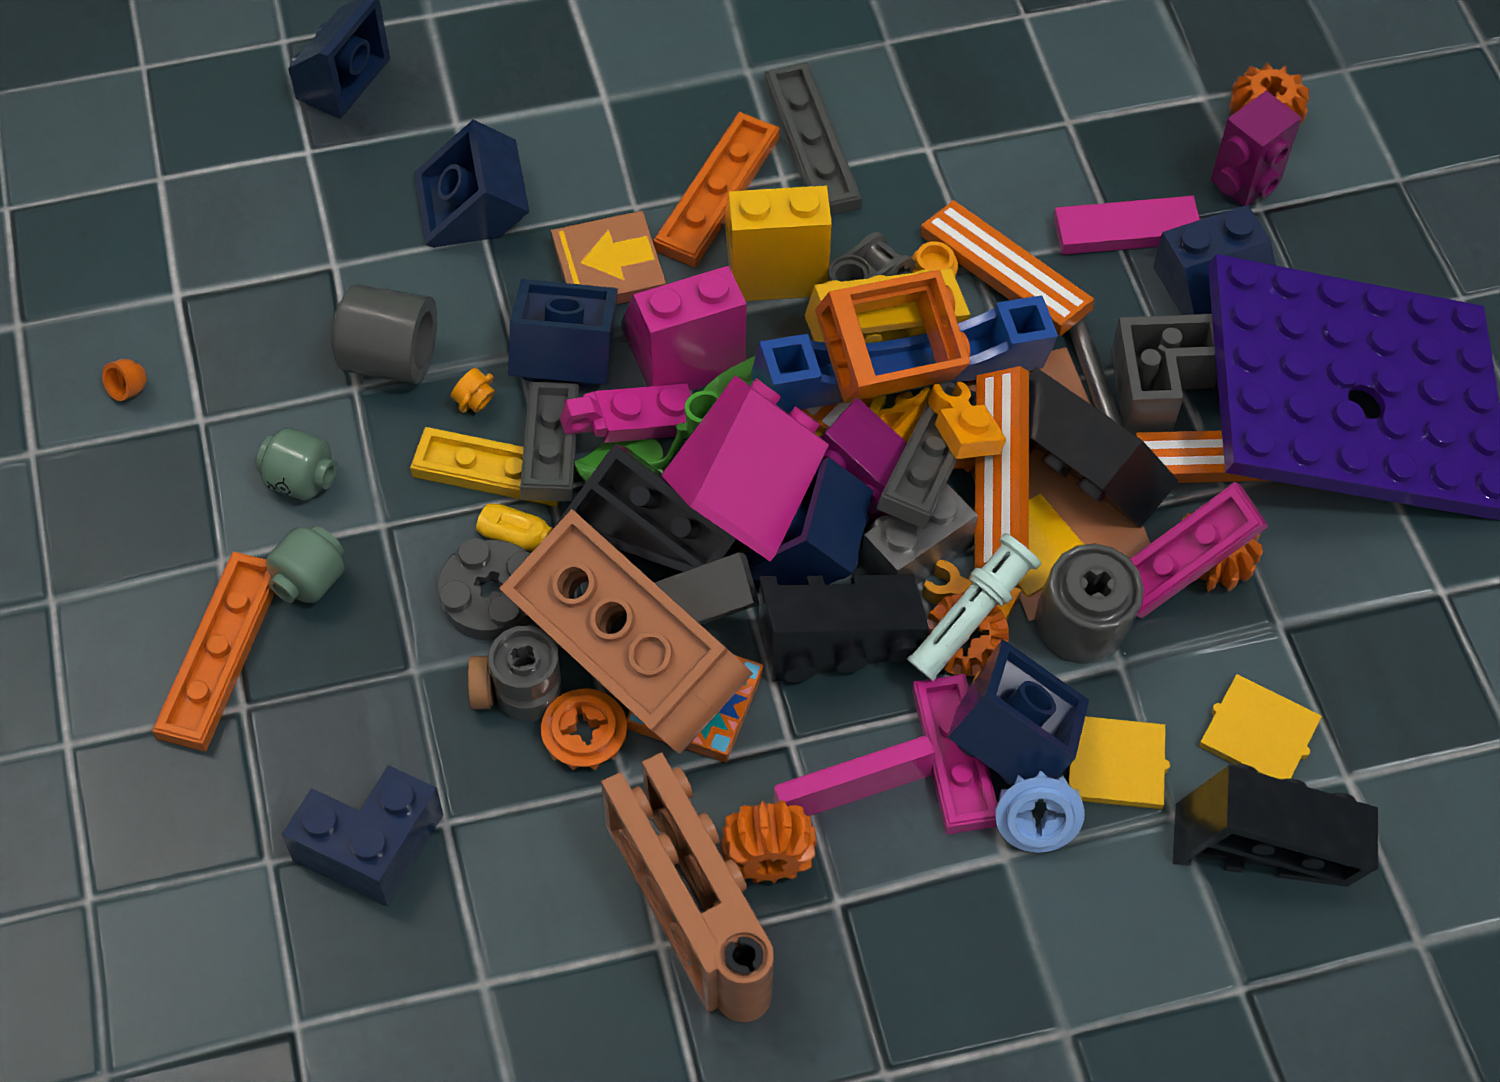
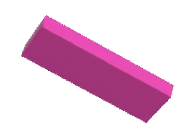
M1194 196L1056 207L1053 216L1062 255L1158 247L1162 232L1200 220Z
M1236 482L1231 484L1130 558L1139 570L1144 586L1142 605L1137 617L1143 618L1269 527L1240 484Z
M965 674L936 678L934 681L930 679L915 681L912 687L922 735L929 737L935 750L932 778L946 835L997 827L995 807L998 804L988 766L979 759L963 753L957 744L948 738L956 709L969 690Z
M922 736L775 785L773 804L783 800L787 806H802L804 813L812 816L931 776L935 750L929 737Z

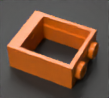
M940 269L829 291L816 307L817 319L844 403L853 402L857 397L862 400L954 380L970 364V344L965 333L959 329L954 313V294L951 288L945 285ZM917 302L936 363L876 376L856 314Z

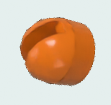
M119 359L108 363L102 370L103 385L107 393L117 401L132 398L145 388L147 382L146 371L139 363H135L131 359Z

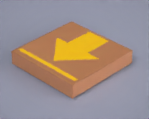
M643 210L551 230L552 243L564 283L618 288L617 304L630 302L633 294L666 285Z

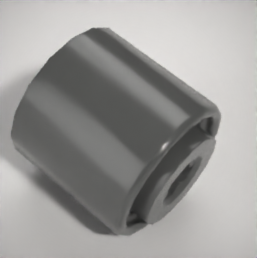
M362 284L351 285L339 302L332 323L331 346L337 367L341 371L411 384L421 383L427 374L435 347L437 333L436 302L431 296Z
M1096 543L1077 545L1061 554L1050 570L1035 614L1038 635L1048 649L1064 660L1080 664L1101 662L1116 653L1125 640L1142 605L1144 586L1139 570L1130 558L1113 547Z

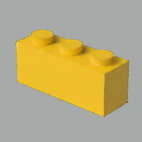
M952 268L941 270L945 285H948L954 294V313L957 323L968 320L971 314ZM920 270L915 273L893 276L876 275L868 279L843 282L834 280L814 285L805 313L813 340L825 342L815 309L829 291L929 272L931 270ZM917 302L856 314L865 343L896 340L926 333Z

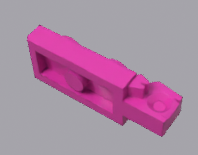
M687 383L595 391L584 394V397L566 400L559 419L564 434L593 432L595 436L602 437L604 443L675 437L677 435L676 426L679 423H686L684 406L691 393Z

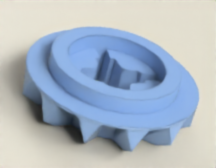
M1040 771L1036 777L1025 780L1018 775L1012 787L1008 790L1001 789L1000 800L997 807H995V817L998 830L1007 842L1021 850L1040 853L1059 849L1071 842L1082 828L1085 810L1079 790L1073 789L1067 783L1064 776L1058 779L1049 778ZM1038 799H1043L1046 802L1047 810L1040 820V826H1036L1031 810L1034 809L1035 802H1038Z

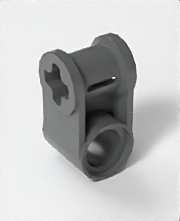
M878 231L867 235L857 246L841 257L836 258L830 264L828 281L836 280L843 282L868 279L876 275L893 276L909 274L913 272L916 264L915 260L910 256H901L887 245V238Z

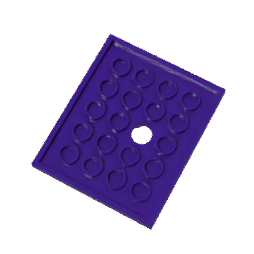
M1216 254L1208 265L1225 473L1500 520V403L1484 306ZM1360 390L1370 394L1379 404L1380 417L1375 419L1365 418L1363 409L1357 403L1348 399L1349 392Z

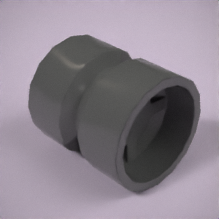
M516 626L504 631L493 641L489 650L488 665L493 679L495 699L499 708L510 718L522 722L542 719L548 706L563 694L559 653L553 638L544 630L536 627Z

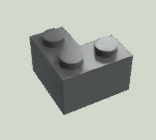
M1212 314L1119 317L1111 348V357L1121 419L1125 429L1131 433L1173 431L1183 401L1182 390L1215 388L1217 368Z

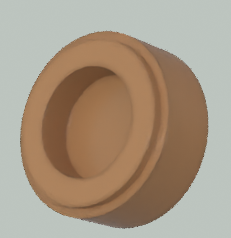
M488 656L469 657L468 686L471 710L491 709V706H494L495 695L493 679L488 665Z

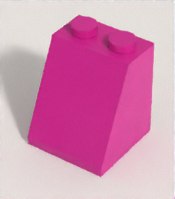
M729 266L633 294L622 318L621 328L647 387L687 383L691 391L707 386L724 371L746 361L747 304Z
M735 375L661 476L689 507L768 561H771L791 525L829 444L814 433L820 424L795 406L790 414L776 405L781 396L757 378L750 386Z

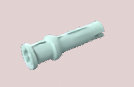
M1007 533L1002 535L1000 538L1002 545L982 569L975 567L970 573L971 577L969 580L972 583L971 586L940 620L917 650L907 658L913 666L930 680L934 681L937 678L936 676L996 605L1002 607L1004 603L1008 604L1011 601L1012 596L1010 592L1030 568L1037 570L1042 564L1029 549Z

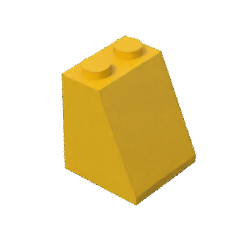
M827 186L728 192L725 217L728 262L745 301L811 297L814 285L828 282L832 222Z

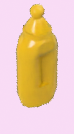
M489 503L483 508L476 523V531L485 538L513 543L523 548L526 552H533L554 529L549 527L547 522L538 516L501 504Z

